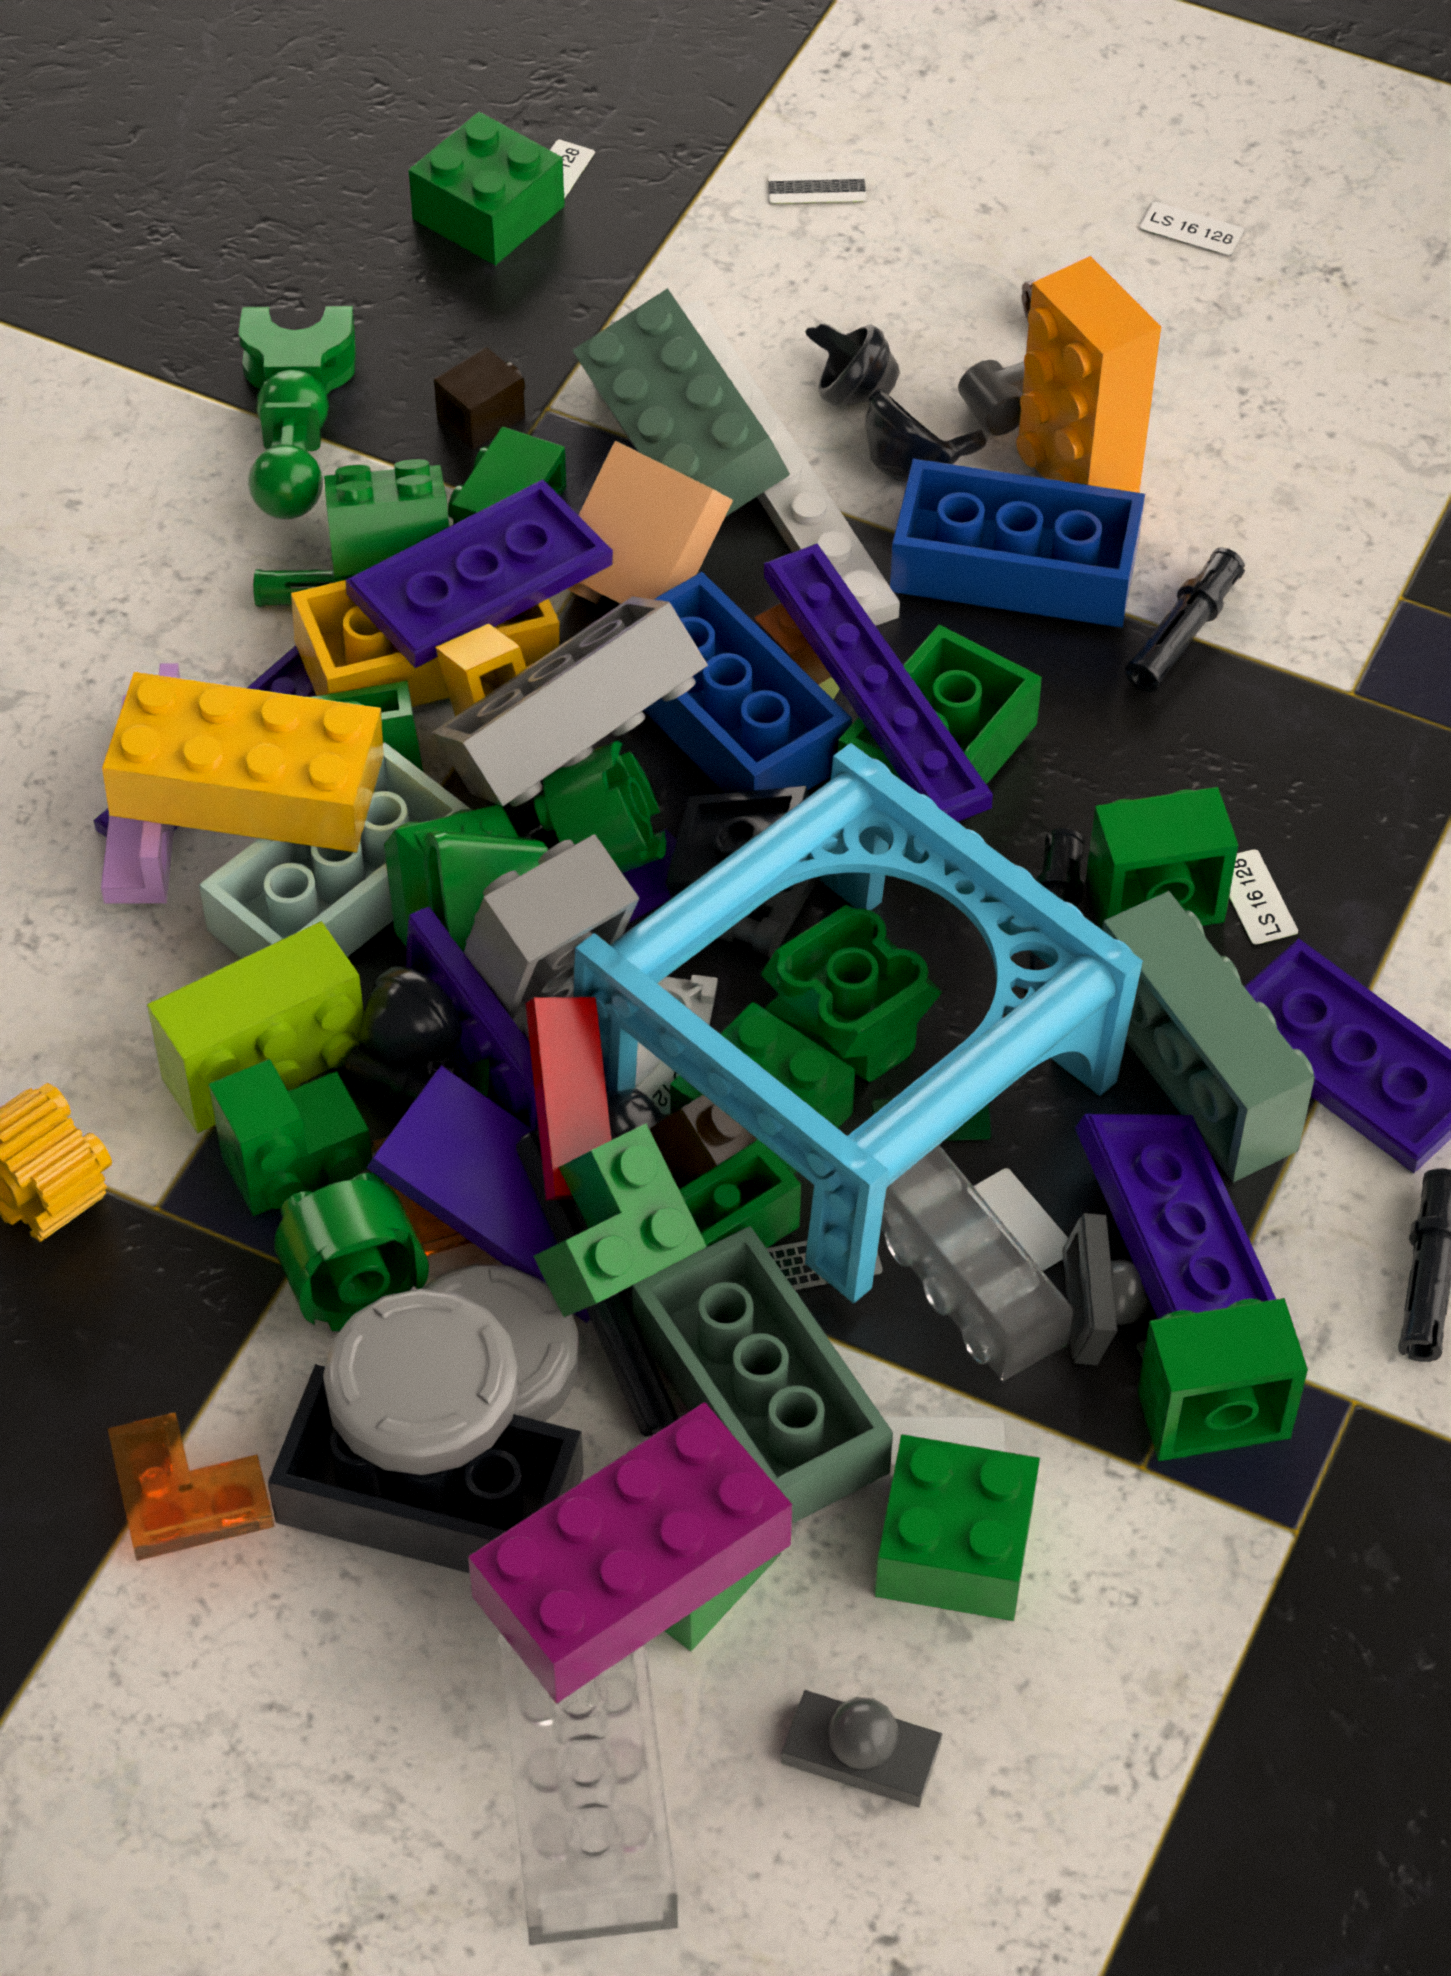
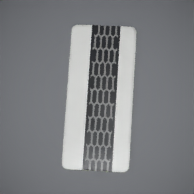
M863 172L778 173L768 175L769 200L772 204L866 201L865 176Z

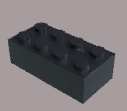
M315 1364L268 1480V1487L275 1523L470 1573L468 1556L580 1484L584 1473L582 1431L513 1414V1419L494 1445L461 1467L425 1475L384 1470L353 1453L333 1427L323 1380L325 1366Z

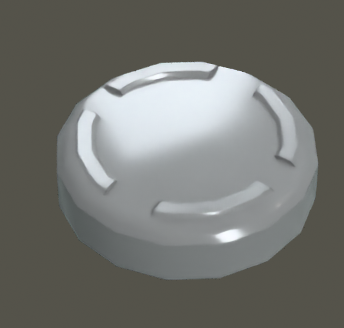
M473 1264L440 1274L421 1288L457 1293L489 1310L509 1334L519 1375V1390L514 1409L515 1415L545 1422L562 1408L577 1381L579 1334L572 1314L563 1318L546 1282L507 1265Z
M416 1289L383 1296L352 1315L331 1342L323 1373L332 1425L353 1453L384 1470L419 1475L461 1467L490 1449L513 1419L519 1390L518 1366L511 1338L491 1312L457 1293L427 1289Z

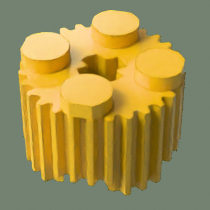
M49 1083L44 1084L38 1089H26L0 1107V1214L3 1221L11 1225L22 1219L23 1223H28L32 1229L29 1232L30 1235L36 1238L39 1243L104 1198L107 1186L104 1183L106 1180L105 1176L101 1172L112 1165L111 1157L105 1145L96 1135L89 1132L82 1137L81 1130L74 1126L71 1117L68 1118L71 1110L67 1100L57 1087Z

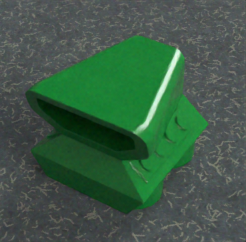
M499 804L477 810L461 809L448 817L426 822H407L399 826L384 843L395 934L407 948L409 914L430 907L464 953L467 944L465 941L472 931L475 922L474 916L481 906L485 888L494 880L510 871H516L521 876L539 866L538 860L548 851L546 845L539 840L518 837L506 812Z
M845 905L775 950L761 976L779 995L765 1007V1010L853 1067L856 1075L870 1082L911 1055L916 1044L917 1023L943 992L928 978L927 964L920 955L914 951L899 949L886 937V924L878 914L871 910L855 909Z

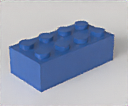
M913 459L892 543L890 588L896 593L1123 628L1139 545L1145 494Z
M703 572L656 597L654 600L670 602L708 666L693 676L696 683L690 690L671 701L664 702L660 698L643 711L724 793L806 786L807 790L829 778L832 773L833 756L838 753V740L852 725V717Z

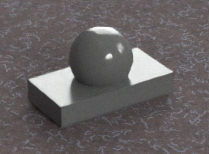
M1084 1213L1079 1218L1062 1249L1071 1354L1076 1364L1098 1365L1117 1333V1325L1135 1323L1147 1314L1152 1305L1134 1263L1126 1259H1110L1106 1215Z
M804 1689L781 1753V1764L920 1808L941 1746L942 1733L894 1718L889 1708L874 1698L855 1697L849 1701L842 1702Z

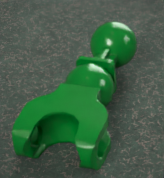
M326 306L324 314L318 323L309 328L298 330L281 328L273 323L269 314L270 307L242 308L239 340L241 347L244 349L242 360L243 373L253 386L260 389L257 395L256 409L261 421L263 445L267 449L253 462L249 472L248 486L255 504L264 513L274 518L294 519L301 517L313 509L322 494V471L315 458L307 451H316L321 446L320 429L327 418L329 408L327 394L331 390L345 384L355 373L356 339L353 306Z

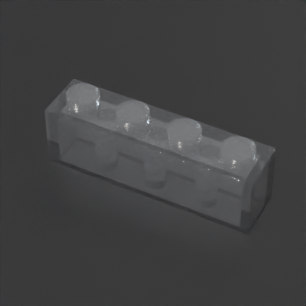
M937 1145L886 1188L881 1230L885 1234L886 1244L890 1253L902 1267L910 1265L923 1282L925 1294L932 1307L940 1315L949 1314L962 1331V1338L967 1350L979 1364L984 1365L988 1363L999 1379L1004 1382L1069 1343L1073 1308L940 1145Z

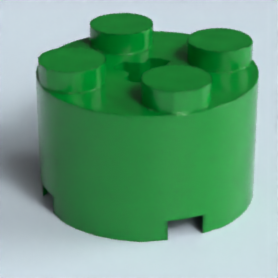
M615 741L594 749L582 761L571 766L560 767L543 778L544 794L534 798V805L543 828L547 832L555 830L559 842L570 839L576 845L595 834L621 873H625L663 858L666 853V837L664 831L653 834L650 816L658 814L660 811L643 769L631 751L619 755L622 743Z
M371 1172L362 1173L352 1180L334 1183L315 1192H299L289 1197L282 1205L281 1214L283 1219L276 1231L274 1240L275 1251L301 1313L311 1324L315 1325V1319L328 1322L331 1331L340 1332L352 1315L383 1296L407 1292L414 1286L416 1289H421L426 1284L429 1273V1263L400 1198L376 1174Z

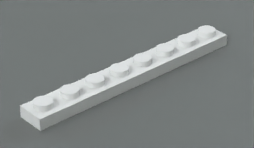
M699 300L680 306L771 438L791 474L758 495L757 498L792 553L818 543L875 626L899 618V600L704 302Z

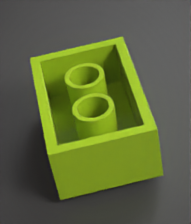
M322 921L147 1004L162 1080L197 1134L216 1125L209 1083L271 1059L288 1091L295 1089L302 1082L328 1069L345 1066L347 1057L353 1047L360 1044L358 1031L364 1014L359 974Z

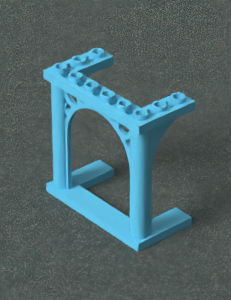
M850 743L833 756L831 780L635 927L610 945L595 933L575 947L573 997H596L606 1091H623L635 1088L637 1047L639 1042L814 1185L805 1264L854 1304L872 1289L886 1188L1022 1075L1051 1057L1052 1060L1099 1096L1117 1082L1143 960L1137 957L1124 942L1113 939L1085 918L1073 904L1062 901L1038 883L1026 869L1014 865L987 845L979 834L973 830L966 829L940 810L928 796L919 794L893 775L881 761L872 759ZM885 875L913 882L939 894L955 905L971 920L983 936L990 950L996 973V992L984 1020L963 1043L851 1134L846 1136L657 983L769 898L796 883L820 876L822 883L855 908L872 910L882 902ZM1030 950L1051 967L1042 970L1025 969L1017 966L1011 961L1010 957L1020 951ZM1014 986L1027 989L1028 993L1023 999H1019L1011 989Z

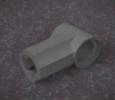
M995 360L981 361L969 368L959 381L958 391L960 396L985 431L990 435L999 436L1007 434L1016 429L1020 424V398L1023 391L1024 361L1005 368Z

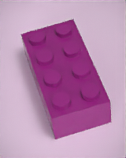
M704 1402L468 1556L472 1597L557 1704L791 1546L792 1503Z

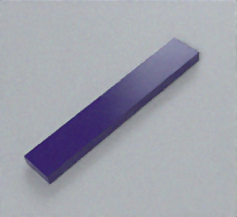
M818 543L764 563L765 580L902 781L919 794H924L932 799L940 810L956 822L991 809L992 792Z

